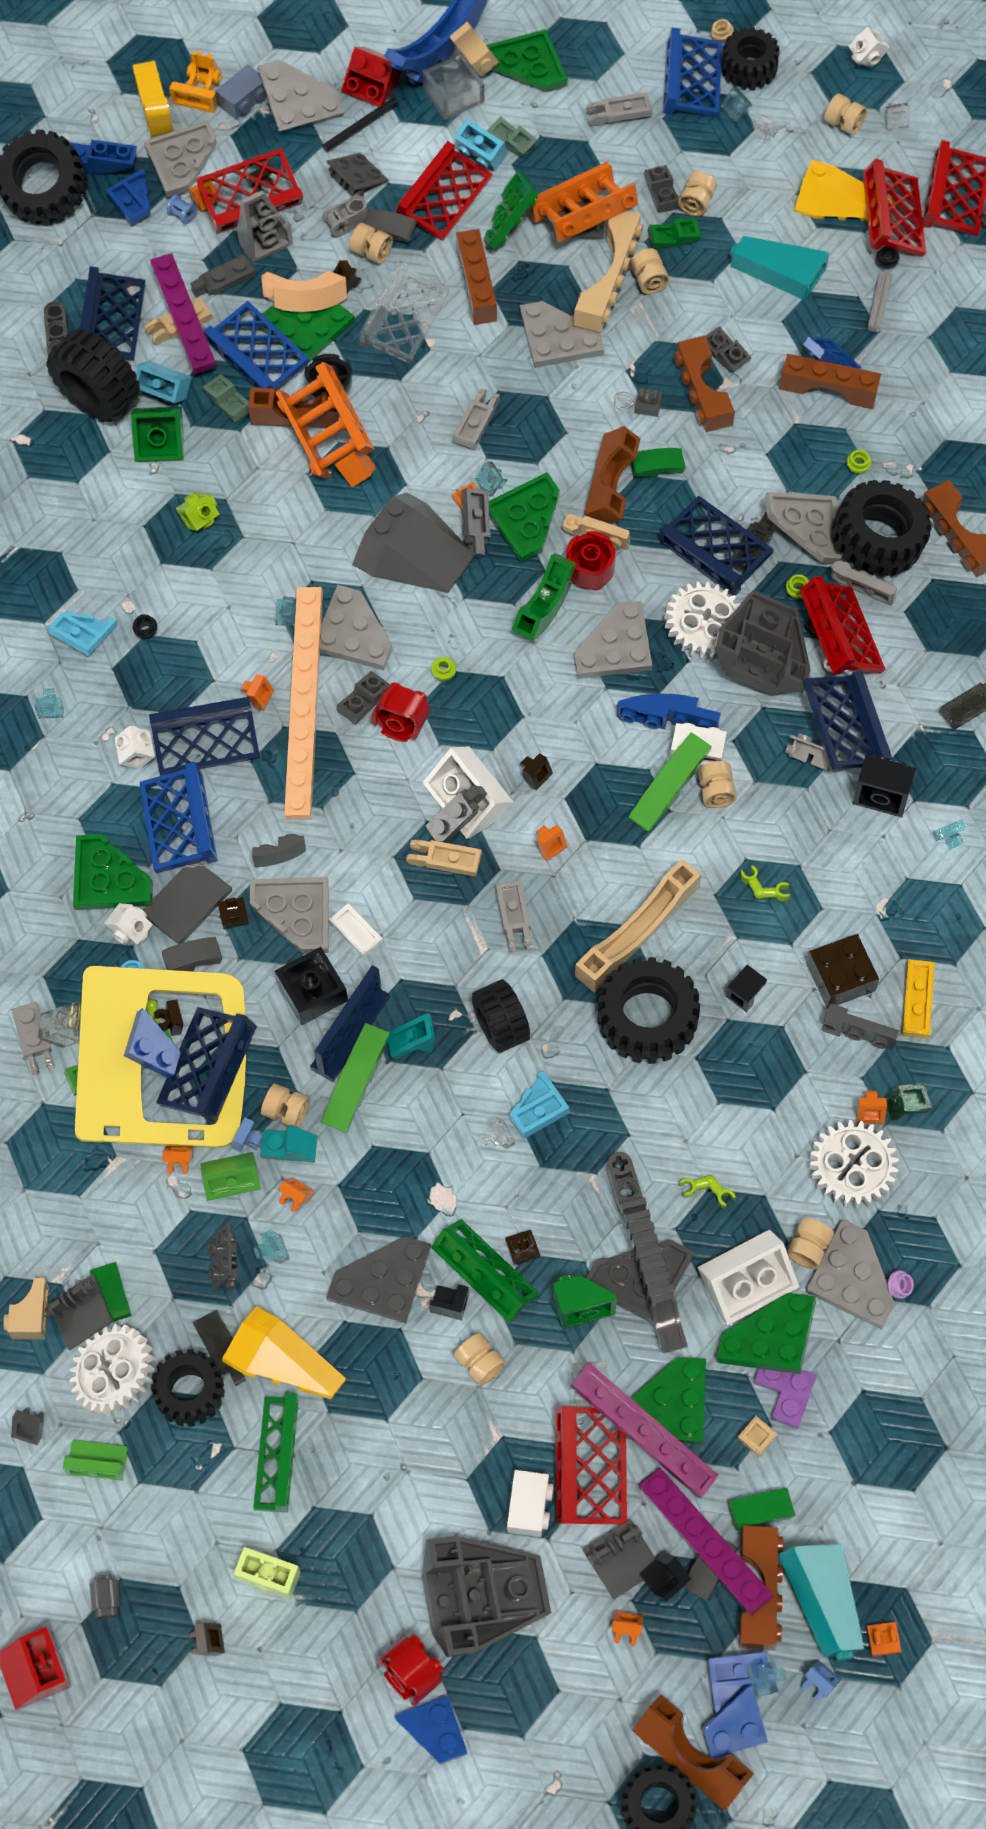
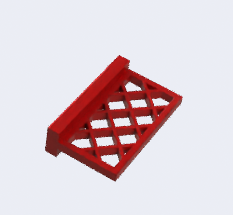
M941 140L934 155L923 216V227L931 229L932 225L935 224L978 236L986 197V157L950 148L949 141ZM951 157L959 158L963 164L955 166L950 159ZM976 163L985 167L983 171L978 173L972 165ZM967 168L972 176L965 179L960 170ZM954 174L960 182L952 184L947 176ZM974 180L981 186L976 191L969 184ZM963 186L969 194L962 197L956 189ZM951 192L956 200L949 203L944 194ZM971 198H973V200L978 205L973 209H971L966 202ZM960 204L965 213L958 215L953 208L954 206ZM947 210L953 219H944L940 215ZM970 217L975 223L974 227L966 225L962 219Z
M449 141L440 149L397 207L398 214L415 219L417 226L442 241L449 235L493 175L455 151V145ZM456 160L463 164L464 169L452 170L451 164ZM470 174H479L484 179L480 182H472ZM466 175L468 183L456 184L454 176ZM450 177L452 185L440 186L439 179ZM469 189L471 196L460 198L458 190ZM454 191L455 199L444 200L442 192ZM438 193L440 201L428 202L427 195ZM457 205L459 211L458 213L447 214L445 206ZM441 207L443 215L431 216L430 208ZM418 209H426L427 217L419 218L413 213ZM445 221L446 228L442 232L434 227L433 222Z
M282 148L196 178V183L212 219L216 234L238 226L240 205L233 203L237 192L249 197L255 194L258 185L264 186L271 190L268 198L278 212L300 205L303 201V193L301 188H298ZM277 156L280 157L282 162L280 171L267 166L270 159ZM255 165L262 168L258 179L246 174L249 166ZM265 170L277 175L273 185L261 180ZM234 173L241 176L237 186L224 181L227 174ZM282 177L289 180L292 188L285 191L277 188L276 185L279 178ZM243 178L256 183L252 193L239 188ZM210 180L218 183L219 186L216 193L213 194L206 191L203 183ZM222 185L234 190L230 201L218 196ZM216 200L228 205L226 211L218 215L215 214L213 209Z
M875 158L863 172L871 248L879 250L882 246H887L923 257L926 254L918 178L885 168L884 162ZM885 177H888L893 185L890 186ZM902 182L911 184V192ZM894 187H897L898 190L904 195L903 198H901L895 192V190L893 189ZM887 193L895 201L893 205L887 199ZM907 199L912 204L913 210L909 208L904 200ZM899 206L906 216L903 217L895 207ZM889 212L898 222L894 224L889 217ZM907 218H909L915 224L916 229H913V227L906 221ZM899 224L906 230L907 236L897 227ZM891 231L900 241L891 239ZM912 237L917 246H914L908 238Z
M814 576L800 589V593L832 673L840 675L845 670L878 674L884 672L886 669L853 588L825 583L823 577ZM840 594L846 595L848 601H846ZM836 602L845 609V612L836 605ZM848 615H852L856 619V622ZM844 623H846L852 630H854V632H851V631L844 625ZM857 635L863 638L864 642L857 637ZM854 644L856 647H858L862 651V653H860L852 645ZM866 655L873 661V664L866 658Z
M573 1406L555 1408L556 1524L622 1525L627 1522L626 1435L618 1428L611 1434L601 1423L605 1416L601 1415L597 1419L593 1415L601 1414L595 1408ZM576 1414H587L594 1422L585 1433L577 1426ZM596 1426L608 1436L599 1447L587 1437ZM583 1440L595 1451L585 1462L577 1455V1446ZM610 1441L619 1448V1456L613 1462L601 1452ZM597 1455L608 1465L599 1477L587 1466ZM618 1462H619V1470H618V1469L616 1468V1466H615ZM583 1469L595 1480L585 1491L577 1484V1476ZM611 1469L619 1477V1485L613 1491L601 1481ZM597 1484L608 1494L607 1498L599 1506L588 1496V1493ZM577 1491L581 1494L578 1499H577ZM585 1499L595 1510L588 1518H577V1505ZM611 1499L619 1506V1518H609L601 1510ZM599 1513L602 1518L594 1517Z

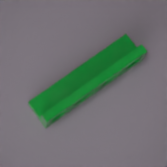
M462 1219L444 1228L431 1247L509 1323L516 1319L525 1305L535 1300L540 1294ZM456 1231H461L467 1239L461 1237ZM476 1250L481 1251L486 1257L481 1256ZM496 1269L501 1270L506 1276L498 1273ZM515 1288L521 1289L526 1296H522Z
M286 1393L285 1398L265 1397L254 1511L288 1513L299 1406L297 1394ZM270 1405L284 1406L283 1418L277 1423L270 1416ZM270 1421L273 1426L268 1430V1424ZM277 1429L281 1434V1444L273 1451L267 1444V1437ZM267 1449L270 1452V1454L265 1458ZM274 1457L279 1463L278 1473L270 1479L264 1472V1465ZM264 1477L268 1482L262 1486ZM272 1486L276 1491L275 1504H262V1492Z

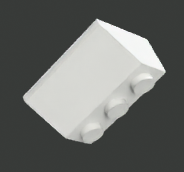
M469 746L451 747L423 782V785L442 809L464 789L469 790L474 785L482 786L485 789L487 795L478 803L479 809L477 811L479 813L460 830L466 839H470L499 820L513 803V800Z
M770 1230L697 1267L709 1296L727 1325L799 1288L784 1243Z

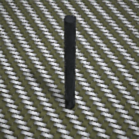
M394 97L322 144L324 151L329 152L398 105L397 100Z

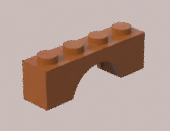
M480 229L456 232L457 252L461 269L463 268L466 278L473 323L478 325L497 322V303Z
M705 335L678 342L677 352L674 353V360L676 366H680L682 369L681 377L683 384L689 387V399L691 404H695L697 408L696 416L698 423L703 424L706 432L733 426L735 411L728 393L711 389L701 378L711 368L712 352Z
M787 354L781 376L780 390L804 394L813 388H828L841 393L850 405L873 409L881 373Z
M251 387L248 405L251 424L292 426L287 414L283 413L278 406L277 401L279 398L275 393L277 392L275 388ZM322 392L315 399L300 401L295 404L300 417L328 400L329 393ZM332 408L305 425V427L327 428L337 422L340 415L337 409Z
M625 426L603 434L584 513L585 516L608 524L622 520L626 498L617 492V483L624 469L636 459L641 439Z
M947 480L924 493L923 503L925 505L923 508L928 509L938 532L942 535L944 534L949 541L951 549L960 555L966 569L972 571L977 578L986 573V534L972 533L959 523L956 514L960 511L963 497L951 481Z
M743 1526L741 1531V1559L758 1572L762 1583L769 1589L774 1598L753 1616H750L748 1612L741 1614L739 1648L774 1650L776 1642L782 1641V1624H777V1612L782 1613V1595L777 1594V1583H782L783 1565H778V1554L783 1552V1536H778V1527Z
M661 1694L647 1709L632 1731L645 1744L662 1756L668 1764L679 1769L680 1773L684 1776L686 1775L690 1783L704 1792L713 1803L726 1811L754 1773L732 1754L716 1758L706 1756L696 1750L684 1732V1713Z

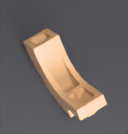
M330 271L305 281L288 280L270 272L262 275L263 297L273 300L274 307L294 312L317 311L335 306L347 299L346 277Z

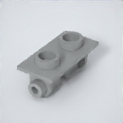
M798 733L797 737L790 735L794 743L793 745L788 743L785 750L789 757L806 763L809 754L814 755L811 765L828 771V769L832 770L823 742L819 746L811 743L812 738L804 734Z

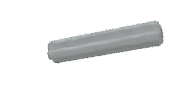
M882 271L879 275L867 328L870 332L878 333L880 331L892 280L890 272Z

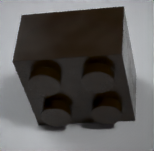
M858 933L813 949L808 953L806 965L827 1009L829 1004L840 1005L876 991L879 977Z

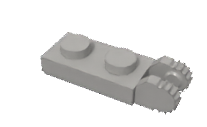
M646 92L603 99V101L589 103L585 108L587 114L590 115L588 119L589 124L593 127L602 126L606 122L611 123L652 116V108L648 93Z
M482 388L479 390L475 399H472L455 430L452 437L453 442L475 450L499 404V394L494 393L488 405H486L483 401L486 398L487 391Z
M836 560L832 564L831 579L843 586L852 587L854 591L889 606L893 605L896 599L897 587L887 580L880 581L871 577L865 571L851 569L847 562Z
M516 880L496 884L504 934H507L510 953L516 952V940L513 935L516 932L523 931L524 946L526 950L532 949L529 932L530 922L522 881Z
M37 1001L11 1009L24 1056L28 1060L32 1075L39 1074V1068L34 1057L43 1054L48 1070L55 1069L50 1054L52 1050Z

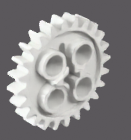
M698 581L695 588L687 584L685 591L679 588L677 595H672L666 607L667 611L664 619L667 620L665 628L670 629L668 636H676L674 645L683 644L681 651L689 648L691 649V656L697 651L701 659H703L705 653H708L710 658L713 659L716 637L711 636L709 633L717 635L719 629L741 603L734 604L736 596L728 597V589L720 592L719 584L714 589L710 588L709 582L706 583L705 587H702ZM693 603L699 604L701 607H696ZM716 612H720L724 614V616H720ZM685 624H690L694 628H689Z
M849 1120L848 1126L845 1128L841 1122H838L836 1131L829 1126L827 1129L828 1136L820 1133V1142H814L813 1148L816 1151L811 1152L810 1158L815 1161L810 1162L809 1169L817 1171L812 1173L811 1178L813 1180L820 1179L816 1188L821 1189L825 1187V1197L831 1194L835 1195L834 1203H837L842 1198L844 1199L845 1207L849 1205L850 1201H854L856 1208H859L861 1200L867 1206H870L871 1197L876 1201H880V1192L887 1195L889 1192L887 1185L893 1186L895 1183V1179L892 1176H897L898 1169L893 1166L898 1164L899 1159L892 1156L895 1155L896 1148H888L891 1142L890 1138L881 1139L884 1131L881 1130L876 1134L873 1133V1124L868 1129H864L863 1121H860L858 1127H854L852 1120ZM855 1142L859 1148L855 1150L849 1149L845 1143ZM865 1147H869L870 1150L862 1155L859 1164L853 1165L845 1178L839 1181L837 1178L847 1171L849 1163H854ZM875 1159L880 1165L872 1167L867 1163V1160ZM832 1160L837 1161L841 1164V1167L834 1169L829 1166L828 1162ZM858 1178L862 1185L854 1186L849 1182V1179Z
M114 1324L112 1329L106 1326L103 1329V1334L95 1333L93 1341L89 1338L86 1339L88 1346L86 1348H78L81 1356L73 1357V1360L78 1363L77 1366L70 1368V1371L76 1374V1376L69 1380L70 1383L75 1385L71 1392L77 1395L76 1401L83 1404L84 1408L98 1415L102 1412L109 1416L111 1411L119 1414L121 1405L129 1409V1401L131 1399L138 1402V1391L146 1392V1389L142 1386L143 1383L151 1382V1379L147 1377V1373L155 1369L148 1364L155 1359L154 1356L149 1354L153 1348L147 1344L148 1339L134 1328L131 1329L127 1325L120 1327Z

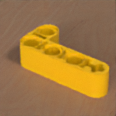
M155 61L132 65L151 138L173 132L167 98L164 97Z

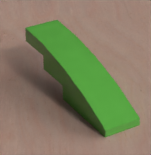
M690 732L643 794L628 819L649 833L680 796V791L693 777L696 768L709 754L712 746Z
M365 1023L340 1075L321 1123L345 1133L349 1131L357 1107H360L369 1082L373 1080L390 1032Z

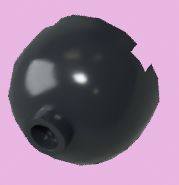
M322 354L312 359L313 362L309 366L307 363L304 372L306 385L317 379L319 374L315 367L324 362L333 367L345 392L348 393L352 384V368L347 360L346 362L341 360L340 356L336 354ZM322 387L312 393V395L317 398L322 392L328 391Z

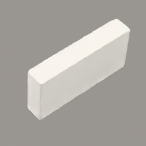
M349 903L329 918V923L363 958L383 942V938Z

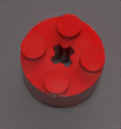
M588 531L584 535L579 536L578 534L569 541L566 548V558L577 563L570 581L581 588L594 591L602 589L612 579L615 572L616 551L610 538L600 532Z
M392 682L384 690L371 715L372 723L375 726L378 723L382 728L381 733L393 740L407 742L409 738L415 740L430 713L429 705L426 702L428 697L421 691H413L399 683Z
M415 1634L410 1637H402L377 1659L379 1668L384 1664L387 1670L384 1677L404 1700L410 1697L412 1699L410 1705L416 1706L442 1683L441 1673L444 1671L443 1666L435 1657L429 1658L423 1651L425 1646Z

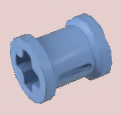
M178 194L173 195L166 206L167 213L179 216L182 222L186 224L192 222L197 213V206L183 201L182 197Z

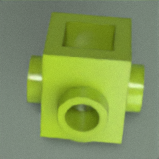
M200 492L189 494L185 497V502L176 508L186 527L195 531L200 528H207L214 523V518L219 515L215 499L210 494Z

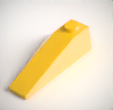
M812 160L804 176L794 212L815 219H824V216L838 217V220L854 217L859 218L861 221H868L864 183L835 166ZM887 196V199H888V200L892 203V205H893V204L895 203V201H894L892 198H890V197Z
M258 1306L242 1322L222 1358V1362L246 1376L255 1378V1375L271 1378V1383L280 1385L281 1382L297 1386L299 1391L327 1399H332L346 1381L342 1374L281 1319Z

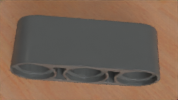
M58 301L49 302L44 307L48 355L69 333L64 305Z

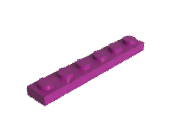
M169 253L150 259L152 270L193 373L197 374L216 368V361L173 254Z
M587 1363L569 1385L696 1497H703L718 1477L715 1471L591 1363Z
M661 1468L639 1485L644 1495L750 1616H753L774 1598L769 1589Z

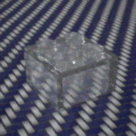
M463 53L422 71L423 90L444 120L485 103L484 83Z

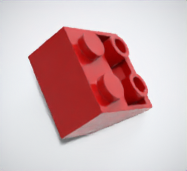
M354 47L341 91L376 106H381L387 101L397 86L401 72L390 66L391 61L385 58L384 54L367 47Z
M47 1626L18 1638L0 1651V1668L16 1711L71 1687L55 1639Z

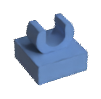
M246 1117L243 1119L232 1140L231 1148L242 1152L246 1144L252 1149H258L263 1136L253 1132L254 1121Z
M818 1660L806 1673L805 1677L807 1680L803 1683L802 1689L806 1690L811 1684L815 1685L818 1688V1694L814 1699L818 1701L824 1695L828 1696L840 1683L841 1679Z

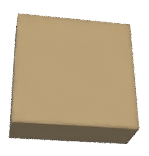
M755 1416L737 1439L760 1457L778 1434Z

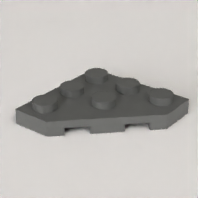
M404 1236L336 1271L327 1295V1301L407 1323L430 1253L431 1244Z
M670 1239L660 1242L658 1246H661L662 1259H665L666 1263L665 1269L669 1273V1282L672 1284L675 1292L695 1252ZM631 1250L619 1256L596 1260L586 1279L615 1293L617 1298L616 1305L654 1324L650 1313L652 1303H647L646 1300L648 1289H644L642 1284L644 1276H641L639 1272L640 1263L637 1264L635 1258L636 1251L633 1252Z

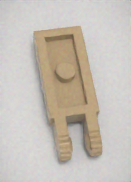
M199 297L193 300L192 304L200 324L202 325L212 320V313L202 298ZM170 313L160 317V319L155 318L144 326L147 334L154 333L152 341L156 345L179 336Z
M411 840L410 848L412 850L423 853L428 852V855L409 854L406 859L408 864L477 877L482 850L433 840L431 842Z

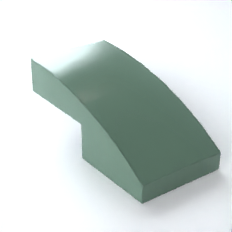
M501 116L487 130V132L503 141L508 151L522 157L537 142V139L524 128L519 126L516 129Z
M221 374L202 387L211 401L234 423L249 413V401L236 391L235 385Z

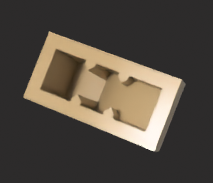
M468 22L449 36L481 77L499 63Z
M34 1278L27 1296L19 1303L9 1305V1314L4 1315V1330L8 1332L11 1339L45 1340L47 1321L45 1308L47 1307L49 1285L45 1278Z

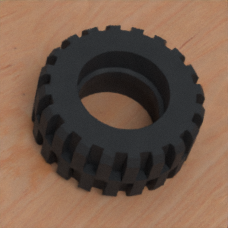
M37 129L36 133L33 134L30 130L23 132L24 136L20 138L15 136L12 138L13 142L10 145L5 144L2 148L4 153L0 155V196L9 210L24 222L29 220L34 225H39L40 221L44 225H52L53 220L61 222L64 220V215L68 213L71 216L75 212V205L80 206L83 201L81 194H86L87 186L85 182L88 181L87 173L84 170L85 166L73 145H70L69 141L63 136L59 137L56 132L48 131V134H46L44 129ZM40 162H53L60 166L59 178L49 190L39 194H31L22 190L23 177L33 165Z
M78 329L69 332L47 357L46 366L49 376L53 378V383L58 386L59 391L73 405L75 404L80 411L87 413L93 419L97 418L101 422L117 420L139 395L140 383L137 380L135 371L131 369L132 366L109 342H105L102 337L94 335L91 331Z
M871 480L867 484L863 482L856 485L855 488H852L846 494L832 524V538L834 542H837L835 546L838 552L844 554L843 559L847 563H853V567L857 570L863 569L870 575L877 573L879 576L884 577L888 576L889 573L892 576L898 575L902 571L904 572L912 568L923 552L931 535L932 522L929 519L930 514L927 508H923L925 505L920 498L917 499L912 490L909 489L907 491L904 489V485L899 483L894 485L888 480H882V482ZM876 519L890 525L899 537L879 535L868 527L865 520Z
M640 957L633 959V964L631 965L625 962L619 965L618 972L613 970L608 975L607 982H604L601 987L598 1001L600 1032L603 1038H608L607 1044L612 1050L618 1048L619 1055L625 1059L629 1055L633 1057V1062L641 1063V1059H647L649 1064L657 1063L658 1058H662L665 1062L672 1059L673 1052L677 1055L683 1052L685 1044L689 1045L694 1038L700 1014L698 989L694 988V981L690 976L684 977L685 970L679 966L676 968L671 967L672 962L664 959L663 963L656 962V957H648V961H642ZM643 993H651L666 999L672 1006L674 1014L664 1025L646 1028L630 1021L625 1015L623 1008L625 1003L632 997Z

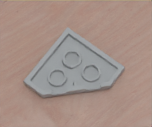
M280 59L258 65L259 75L279 134L344 115L337 90Z
M208 120L144 141L145 149L167 198L190 190L217 143L216 136Z
M544 301L519 305L521 319L535 368L604 355L600 333L574 326V317Z
M767 492L764 499L768 519L821 563H834L836 560L846 562L843 559L844 554L838 552L835 546L837 542H834L832 538V524L838 511L836 496Z
M337 585L321 624L320 653L385 670L392 652V644L362 592Z
M642 601L616 604L574 652L578 679L652 670Z
M328 877L250 879V906L302 954L309 953L319 947H322L325 953H329Z
M842 1219L806 1293L882 1330L893 1308V1297L889 1292L888 1284L868 1231Z

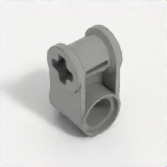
M352 196L343 202L328 207L323 212L322 217L331 226V232L334 236H343L347 232L354 230L358 224L365 223L368 215L366 200L361 196Z

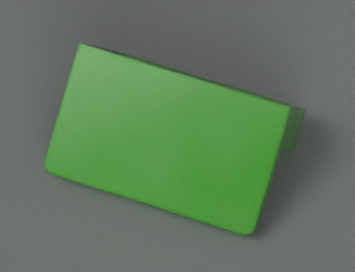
M253 1152L200 1164L207 1201L261 1190Z
M73 1440L70 1455L64 1458L63 1469L67 1475L123 1481L128 1448L122 1445Z

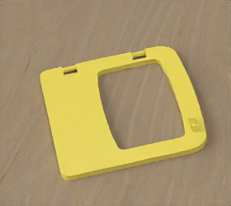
M90 966L86 968L83 973L75 1113L76 1137L84 1142H118L121 1144L184 1147L202 1146L205 1148H221L231 1144L241 1122L246 1054L220 1112L218 1121L213 1125L146 1121L143 1117L141 1100V1064L125 1057L124 1053L136 1013L142 1008L146 1010L150 993L170 992L216 995L222 1001L223 1013L236 1016V1013L245 1015L244 990L240 982L232 975L224 973ZM231 1022L224 1024V1034L229 1032L232 1025ZM104 1127L120 1128V1136L103 1135ZM188 1131L204 1132V1140L188 1139Z

